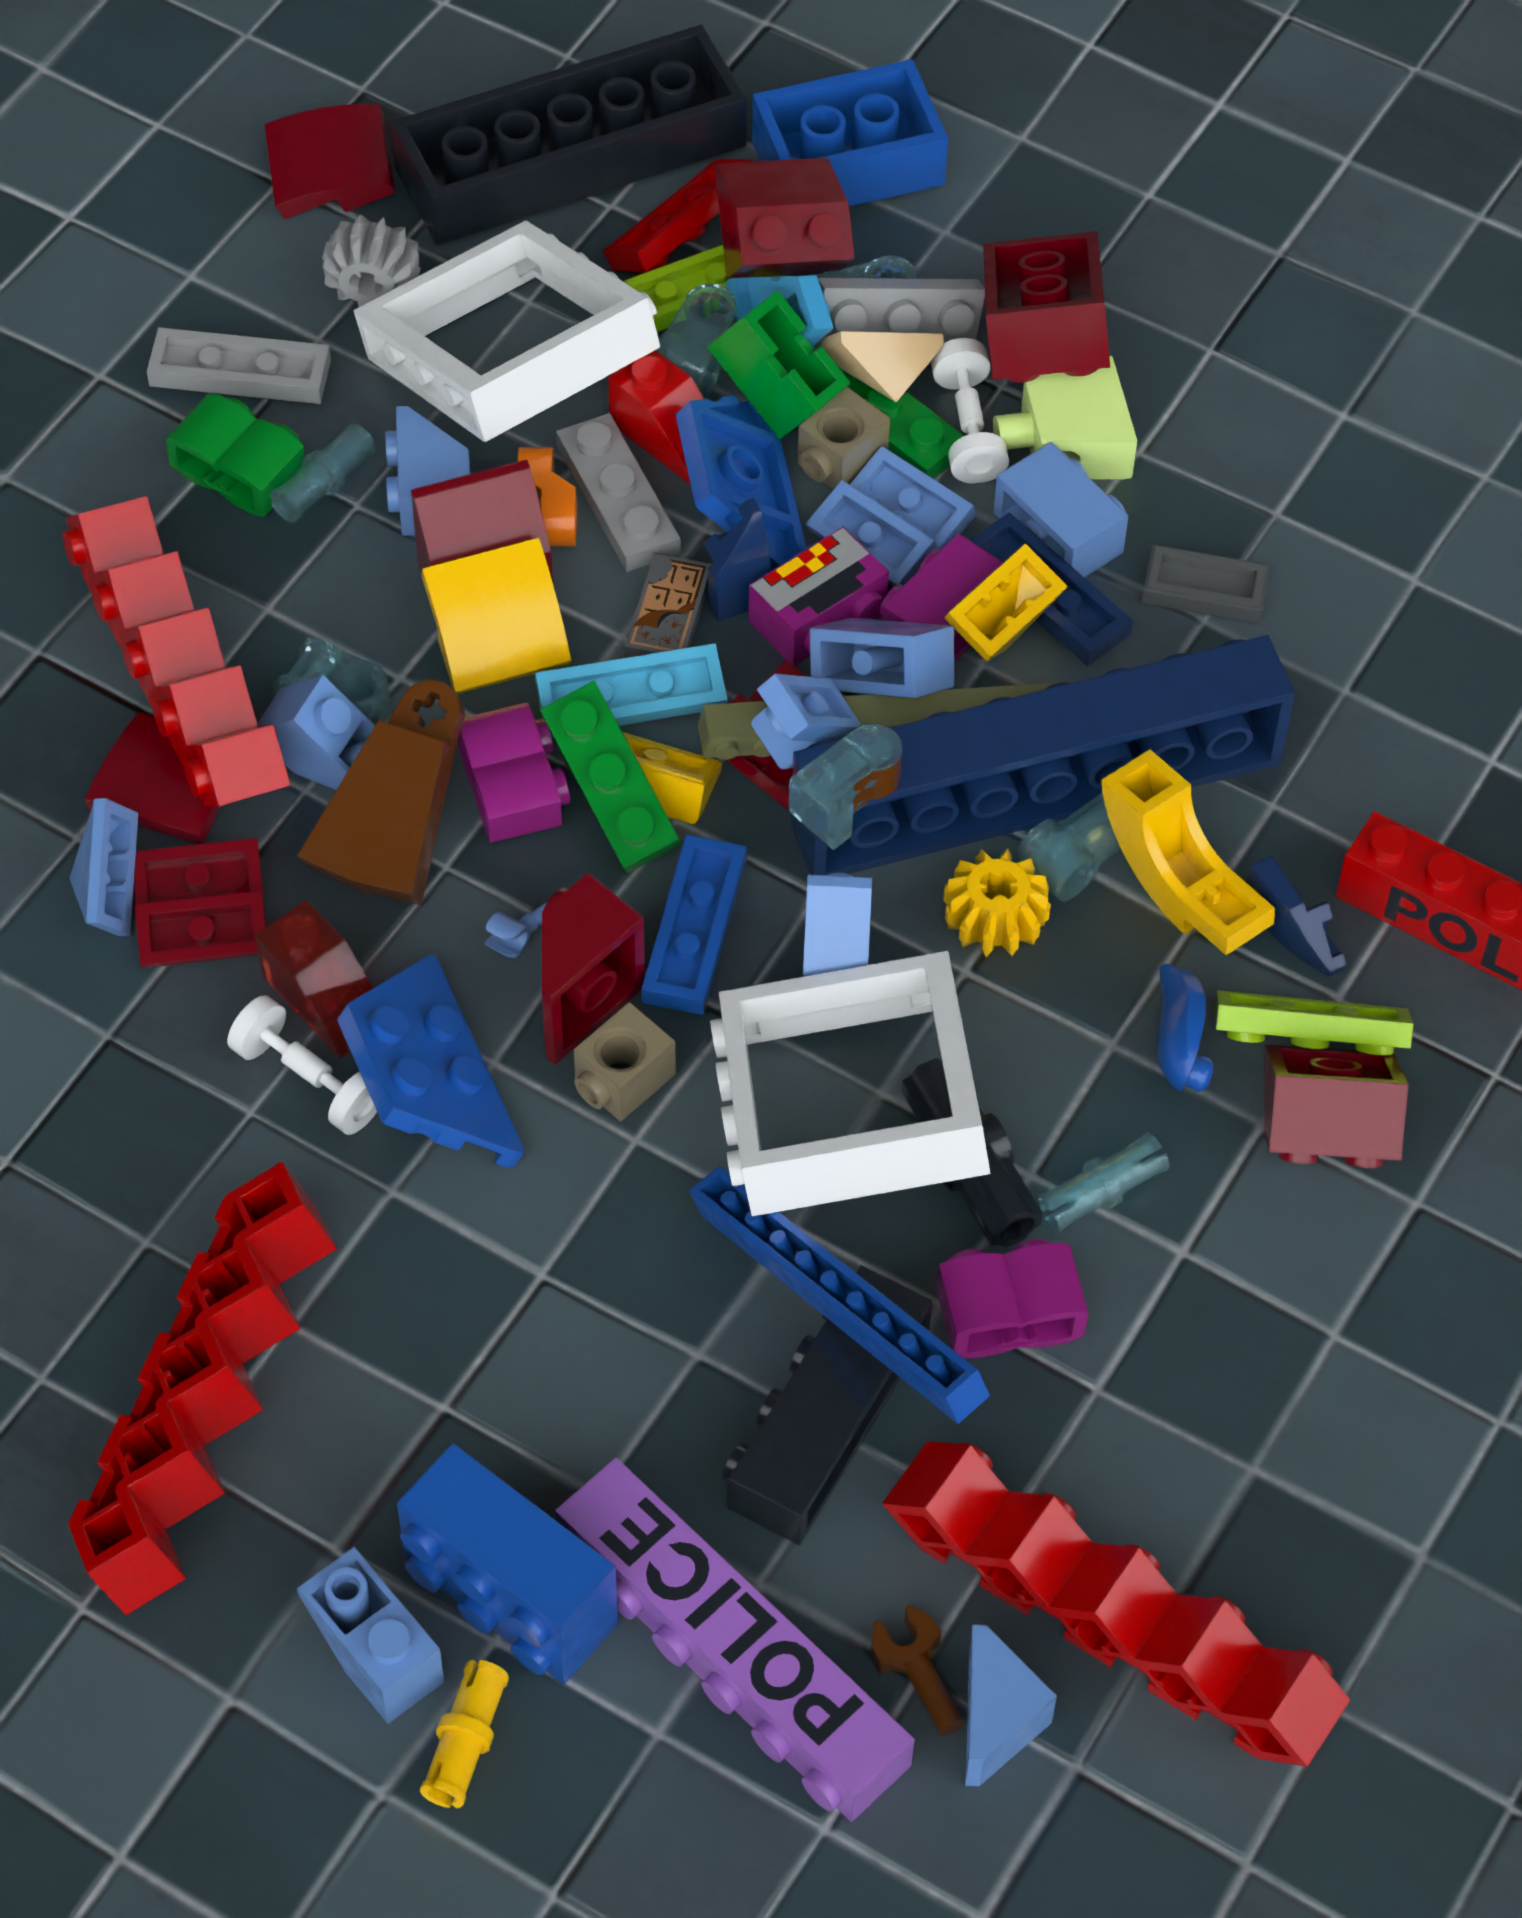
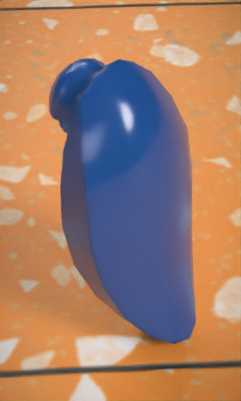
M1165 963L1160 966L1162 1002L1157 1037L1159 1065L1173 1089L1182 1091L1187 1086L1194 1091L1200 1092L1208 1087L1214 1071V1064L1210 1058L1197 1056L1206 1017V997L1201 982L1193 972Z

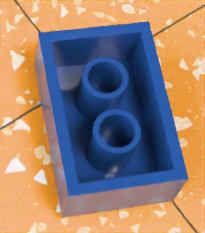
M913 59L752 94V143L759 160L774 161L828 157L849 206L945 185L948 136Z
M454 1443L397 1502L401 1529L400 1538L403 1543L406 1562L404 1566L408 1574L427 1591L435 1593L438 1589H441L458 1602L457 1608L461 1615L478 1631L489 1634L491 1630H494L512 1644L511 1651L514 1656L534 1674L541 1676L547 1671L564 1685L618 1625L616 1566Z

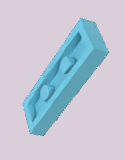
M716 643L535 673V685L540 709L595 680L619 726L700 713L703 705L724 704L728 700ZM549 728V732H550L551 737H554L553 734H552V732H551V730H550V728Z

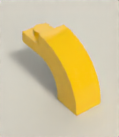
M1151 749L1101 780L1108 818L1127 862L1154 903L1184 935L1195 928L1227 956L1274 924L1275 907L1233 872L1216 854L1206 839L1194 812L1191 784Z

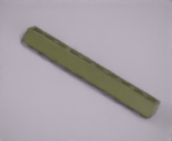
M1056 683L947 689L917 698L874 694L843 696V698L864 727L855 735L859 736L882 726L896 727L924 720L938 712H956L985 705L999 697L1013 698L1042 691ZM765 701L703 705L698 722L703 757L728 760L736 756H771L751 724L753 718L767 707Z

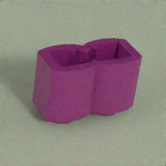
M528 703L465 717L457 743L489 842L493 843L562 826L561 806L570 804V795L562 768L551 769L547 759V755L553 754V745L545 719L535 720Z
M1033 1239L1019 1244L1013 1251L1006 1254L985 1253L982 1250L969 1249L958 1252L948 1261L939 1264L936 1291L951 1349L961 1357H987L1004 1353L1017 1347H1050L1084 1337L1089 1313L1070 1244L1050 1243L1044 1239Z

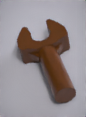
M908 1605L905 1608L904 1621L909 1634L915 1639L908 1646L894 1644L884 1625L880 1621H875L873 1623L871 1658L877 1671L881 1674L887 1672L906 1674L942 1736L951 1734L961 1728L965 1720L931 1662L932 1652L940 1646L941 1630L935 1620L923 1611Z

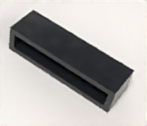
M862 1265L859 1267L856 1273L927 1330H930L931 1299ZM822 1315V1318L826 1322L816 1338L807 1335L799 1344L790 1364V1371L793 1372V1375L784 1390L781 1391L774 1388L766 1397L756 1421L757 1425L761 1427L749 1445L740 1442L735 1447L723 1472V1479L728 1481V1509L799 1546L901 1379L824 1315Z

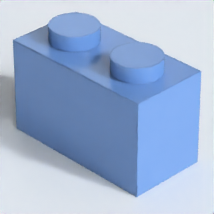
M1052 442L997 475L993 513L999 519L1008 512L1011 513L1083 577L1091 574L1124 552L1128 515L1123 505L1113 495L1104 493L1087 476L1085 469L1076 459L1068 458Z
M847 618L810 628L811 677L830 678L841 692L917 698L954 687V626Z

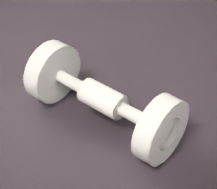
M953 339L945 342L944 346L931 360L933 377L936 383L947 389H959L955 394L961 430L968 434L955 441L948 452L950 468L953 476L959 481L970 484L988 482L996 479L997 475L1006 470L1009 465L1005 441L996 434L979 432L984 427L978 392L971 387L981 383L990 372L988 351L984 344L975 339Z
M267 995L259 996L246 1005L230 1028L227 1038V1044L230 1049L244 1059L252 1060L263 1054L271 1046L282 1054L281 1062L314 1087L320 1088L323 1085L336 1094L329 1109L328 1120L347 1135L354 1134L370 1122L377 1113V1110L360 1071L343 1084L331 1075L333 1068L299 1042L296 1041L289 1044L278 1036L286 1019V1010L283 1006Z

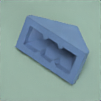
M100 798L94 799L69 879L87 924L117 936H130L138 813L109 799Z

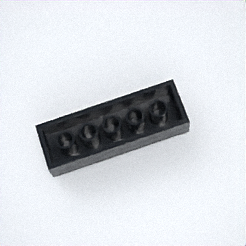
M701 24L391 121L395 169L435 244L439 245L745 147L747 136V98Z

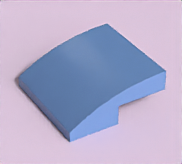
M881 446L851 484L843 480L838 483L805 525L809 531L821 539L844 527L889 571L888 583L893 586L898 584L904 586L918 572L923 560L932 550L936 548L942 550L958 533L961 535L977 515L973 504Z

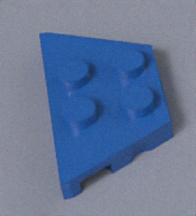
M736 395L721 397L716 402L709 399L689 401L675 415L696 508L725 531L729 532L742 519L738 508L745 501L754 498L763 516L771 567L775 569L806 550L781 439L779 440L750 401L739 402Z
M436 955L426 956L347 1004L337 1021L382 1124L409 1134H423L435 1143L457 1151L467 1141L495 1151V1164L505 1168L515 1167L525 1153V1150Z

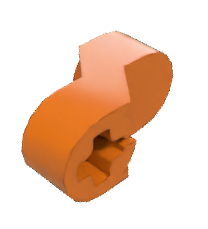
M519 447L518 462L527 459L531 467L550 547H576V487L554 473L553 447Z

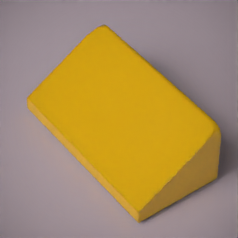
M623 732L667 817L695 824L704 811L720 775L723 763L716 759L704 758L696 753Z

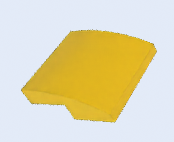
M539 538L422 569L421 577L439 632L437 640L453 691L457 695L571 664L572 660L563 620Z

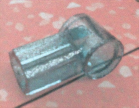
M1103 792L1060 823L1054 819L1041 822L1027 834L1017 849L1016 860L1021 862L1032 858L1033 865L1035 866L1034 875L1046 876L1049 891L1062 902L1069 901L1082 892L1096 875L1099 865L1121 850L1108 818Z

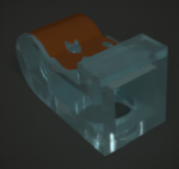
M878 724L863 725L853 730L790 778L789 812L830 848L835 850L852 836L853 814L866 805L870 799L884 798L892 794L898 787L901 777L903 749L900 737L892 729Z

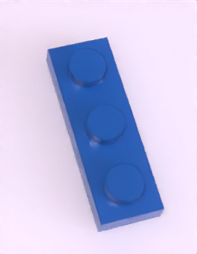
M685 835L641 989L642 1003L699 1015L705 1014L746 865L747 846Z

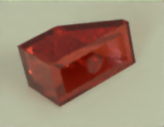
M305 900L255 934L262 977L341 1059L351 1051L337 1019L348 1003L373 989V986L346 940Z

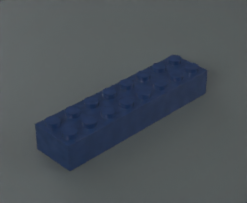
M1269 635L1248 640L1234 639L1220 647L1188 655L1184 653L1174 654L1162 661L1131 669H1113L1102 676L1074 683L1060 682L1047 687L1045 690L1013 698L999 697L985 705L965 710L938 712L924 720L896 727L882 726L872 729L866 734L835 742H817L806 749L793 752L791 825L810 875L851 874L1104 810L1106 807L1101 780L1149 749L1187 780L1191 787L1281 765L1295 691ZM902 753L901 777L895 791L884 798L870 799L852 814V811L848 810V808L860 792L859 790H853L855 784L868 776L872 771L886 770L894 766ZM871 780L864 788L875 787L874 783L878 780ZM862 800V801L856 806V808L859 807V806L864 802V800Z

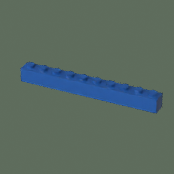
M719 1165L689 1190L694 1203L705 1220L954 1422L959 1424L990 1397L977 1368L780 1212L752 1216L745 1185L732 1186L730 1173Z

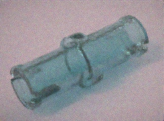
M349 424L321 451L313 450L307 454L301 461L302 468L280 487L271 491L270 498L273 499L271 504L275 511L285 520L296 522L303 513L325 494L330 496L337 493L345 484L344 478L366 458H370L375 453L376 448L373 447L375 443L371 435L360 425Z
M1146 1133L1136 1142L1104 1160L1094 1157L1084 1163L1083 1172L1036 1197V1203L1041 1212L1047 1209L1053 1211L1066 1203L1063 1208L1045 1217V1222L1055 1233H1060L1068 1225L1101 1206L1111 1209L1123 1201L1122 1194L1169 1169L1166 1153L1158 1157L1153 1155L1140 1163L1141 1159L1161 1149L1160 1143L1152 1134Z

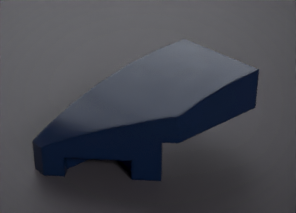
M754 498L745 501L738 508L742 519L729 532L721 535L713 534L704 544L714 561L708 567V605L718 622L749 611V585L771 572L763 516Z
M1273 856L1251 864L1247 884L1275 907L1274 924L1267 928V930L1285 948L1319 972L1332 976L1345 970L1346 961L1344 955L1339 952L1326 932L1328 921L1333 918L1329 903L1324 901L1306 909L1303 901Z

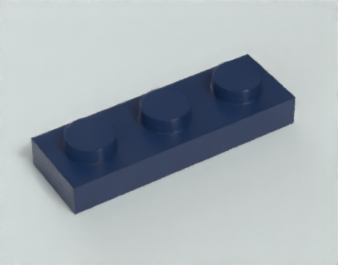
M1008 512L970 539L971 542L1003 563L1026 543L1068 586L1036 621L1087 666L1131 635L1133 619L1011 513Z

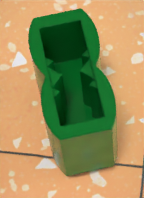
M208 393L166 437L169 465L189 481L203 488L217 491L233 505L255 516L265 517L306 472L304 445L298 435L283 424L275 425L265 420L256 419L249 407L236 398L228 399L218 394Z

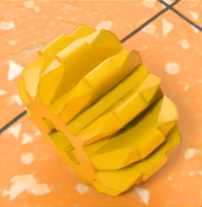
M1008 848L1001 854L1000 859H992L981 849L975 857V864L962 860L959 861L954 871V878L948 879V884L945 885L943 901L946 903L945 921L948 929L959 930L958 938L961 940L962 947L978 941L982 943V950L987 957L994 950V946H1002L1013 956L1019 948V941L1034 945L1040 935V927L1045 926V922L1049 920L1051 904L1048 902L1049 885L1046 876L1034 875L1035 866L1033 865L1032 858L1014 863Z

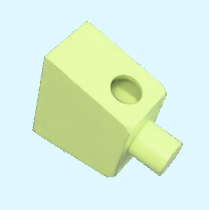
M1110 356L1109 368H1100L1090 375L1070 376L1064 372L1039 375V377L1032 381L1024 382L1021 412L993 417V434L1000 436L1005 441L1007 450L1029 447L1030 454L1052 442L1068 458L1076 459L1083 466L1090 479L1132 478L1137 438L1113 356Z

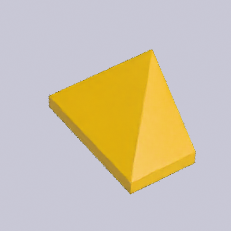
M1025 543L957 604L944 619L951 626H954V629L986 661H989L1006 651L1068 586Z

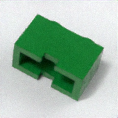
M777 290L714 340L707 348L780 440L846 388L850 381L822 346L815 351L801 333L807 326Z

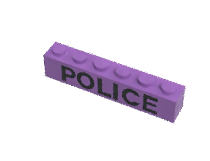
M614 1458L555 1510L556 1521L616 1566L618 1612L629 1620L637 1616L654 1632L652 1639L660 1652L678 1667L686 1663L703 1679L701 1682L702 1688L714 1705L726 1714H731L735 1710L753 1728L751 1730L752 1737L762 1751L778 1763L786 1759L803 1776L802 1784L805 1790L823 1809L832 1811L836 1807L852 1823L912 1766L915 1739L619 1459Z

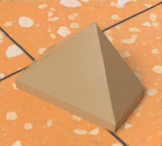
M840 331L822 338L814 346V349L816 351L822 346L840 369L894 402H897L944 346L943 334Z

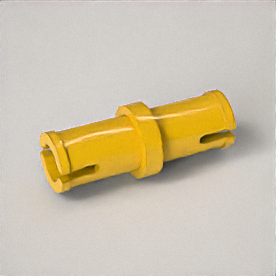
M475 1660L468 1661L465 1665L464 1676L451 1711L442 1715L439 1720L436 1735L440 1741L426 1779L420 1787L422 1796L436 1805L450 1808L451 1804L455 1808H461L464 1805L466 1792L479 1756L490 1749L494 1738L490 1725L503 1689L509 1681L508 1673L500 1666L485 1660H480L478 1664Z

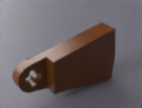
M437 680L418 682L404 693L387 723L378 720L297 855L309 868L361 892L422 906L459 733L465 720L463 703L450 686ZM435 699L439 700V706L446 713V716L443 720L433 719L429 727H424L425 721L418 714V710L421 706L431 708Z

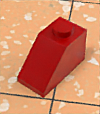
M654 350L608 377L609 413L621 433L690 484L675 414L689 401L704 399L691 376Z

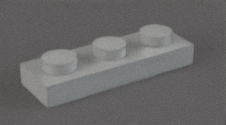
M818 278L824 299L830 308V318L834 327L826 336L840 331L943 334V342L959 338L976 340L985 298V287L978 279Z
M158 327L147 368L148 382L150 387L321 404L331 363L330 346L326 344Z
M610 413L556 431V446L626 573L649 565L654 553L668 556L681 554V538Z

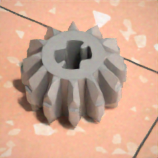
M361 214L355 223L341 221L334 234H331L329 242H326L322 256L324 260L322 268L325 274V285L337 289L338 300L352 299L357 301L358 308L418 277L421 269L418 267L420 261L418 242L406 238L405 227L391 228L386 226L384 217L378 223L370 222Z

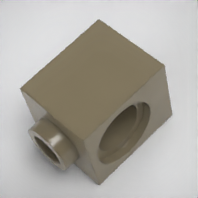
M846 387L799 426L798 464L811 479L816 482H823L833 490L841 480L851 484L881 446L889 449L890 417Z
M629 1002L574 1049L575 1087L581 1097L593 1108L601 1109L604 1107L622 1122L676 1075L675 1040ZM616 1063H627L632 1065L631 1067L626 1069H614L609 1067Z

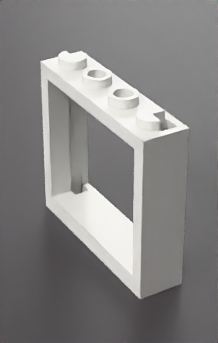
M526 220L353 310L368 359L483 442H487L660 348L653 315L657 314V310L645 292L635 290L621 281L615 273L605 271L591 262L583 253L575 252L561 243L553 234L545 233ZM535 277L593 314L590 318L483 375L478 374L425 337L429 333Z
M948 951L719 992L722 1018L710 1020L716 1056L717 1058L727 1057V1061L716 1063V1071L722 1102L733 1101V1105L721 1107L727 1144L728 1146L738 1145L739 1150L727 1152L728 1167L732 1186L745 1184L752 1216L990 1174L982 1121ZM933 1011L952 1117L761 1151L747 1045Z

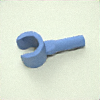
M546 903L531 913L525 914L520 920L502 911H497L486 925V930L492 936L485 941V945L506 957L516 958L520 956L528 944L531 933L542 924V911Z

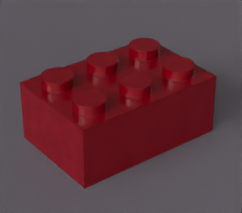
M1098 231L983 243L985 309L993 380L1007 379L1010 382L1022 383L1032 381L1039 377V375L1063 372L1070 376H1086L1100 368L1110 367Z

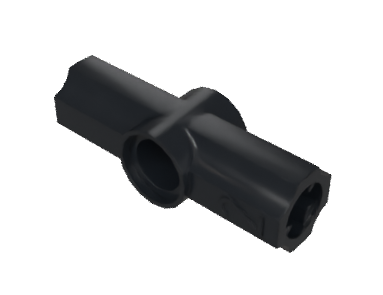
M935 1058L918 1065L910 1076L902 1080L901 1092L919 1123L952 1117L941 1060ZM979 1107L990 1174L943 1183L950 1191L959 1190L990 1245H1003L1006 1248L1025 1240L1030 1232L1040 1226L1042 1212L1013 1165L1012 1147L1002 1124L992 1113L983 1114Z

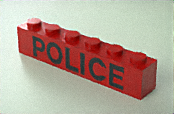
M1374 811L1345 854L1335 897L1522 990V883Z

